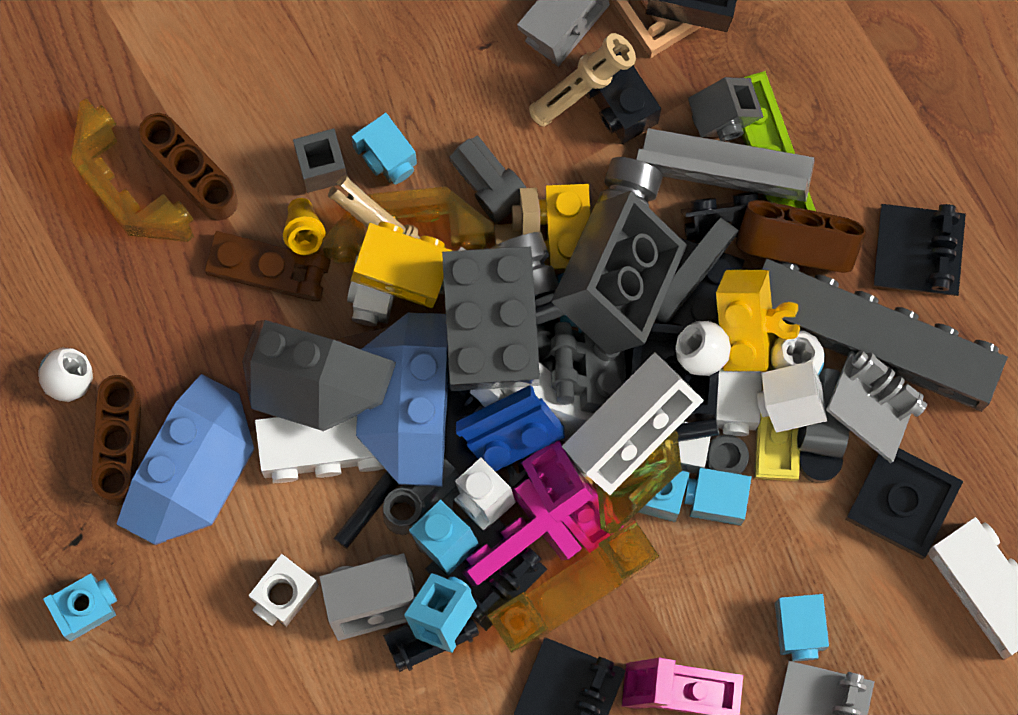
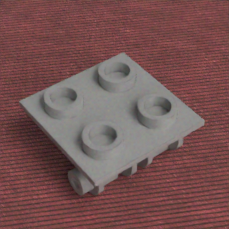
M861 350L855 354L851 351L847 356L826 411L887 461L892 463L894 462L911 413L918 417L926 409L927 403L923 401L924 395L917 392L908 383L903 386L905 380L901 376L893 379L895 371L884 365L872 352L866 354Z
M788 661L777 715H868L875 681L864 679L863 675L847 672V674H842Z

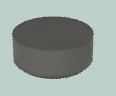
M721 435L710 442L706 459L707 469L741 474L745 470L749 461V451L746 444L740 438L733 435Z

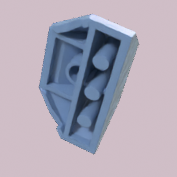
M408 312L361 349L396 362L382 405L371 410L366 409L357 415L356 436L399 485L443 487L449 377L446 314Z
M203 374L194 381L174 404L132 478L116 523L118 526L153 545H158L166 542V540L213 525L255 450L239 393Z

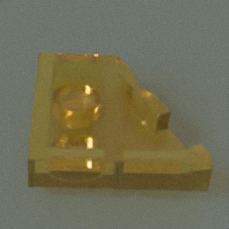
M676 430L611 495L597 484L602 530L610 535L616 533L682 471L678 432Z

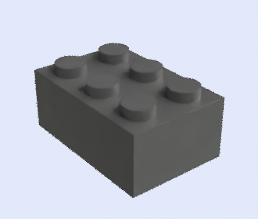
M632 191L598 202L593 208L551 302L608 355L644 345L687 244Z
M532 247L442 252L451 391L527 387L529 385L539 386L540 371Z

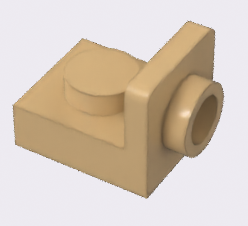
M520 188V205L512 206V224H496L494 226L495 245L521 235L540 232V206L537 188Z

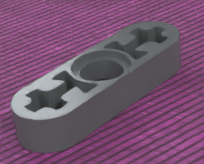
M720 218L674 275L655 319L658 324H668L736 237L739 230L723 218Z

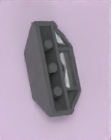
M267 320L256 321L242 360L251 409L323 432L352 419L366 409L371 410L382 405L396 362L339 341Z

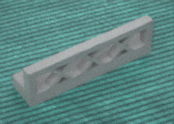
M650 128L647 129L644 148L638 149L636 159L655 167L663 174V177L747 192H758L759 194L807 202L815 162L814 157Z

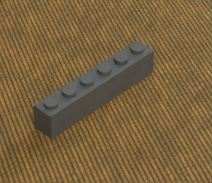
M766 259L762 270H769L772 309H776L778 305L785 302L798 304L796 317H783V321L790 325H800V331H806L815 336L822 347L846 357L851 351L855 354L861 350L866 354L872 352L884 365L895 371V377L901 376L905 381L981 412L990 404L1008 356L998 353L999 348L994 344L983 340H975L973 343L958 337L959 332L950 326L940 323L931 326L919 321V316L911 310L902 307H895L892 310L878 304V298L869 293L855 291L853 294L838 288L839 283L832 278L824 275L811 277L799 272V267L794 263L779 260L774 262Z

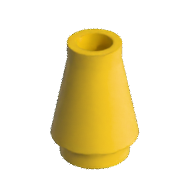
M296 198L288 205V216L283 231V240L297 254H312L323 244L326 231L315 213L312 203L306 198Z

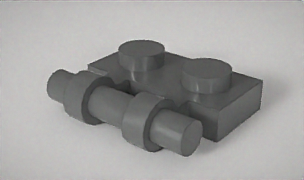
M567 322L555 324L554 337L550 341L551 355L555 357L556 369L552 372L551 379L552 388L556 390L557 402L561 405H569L574 402V395H579L581 411L595 413L626 382L625 350L608 355L583 331L578 336V341H576L575 337L572 336L571 324ZM573 362L579 363V374L573 369Z

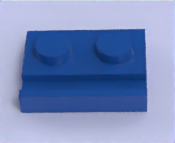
M531 385L456 422L457 435L459 437L463 436L473 454L478 459L481 457L495 472L565 438L564 425L543 399L535 395L534 388Z

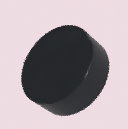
M804 451L800 452L799 469L803 476L812 482H829L837 476L842 468L843 457L835 458Z

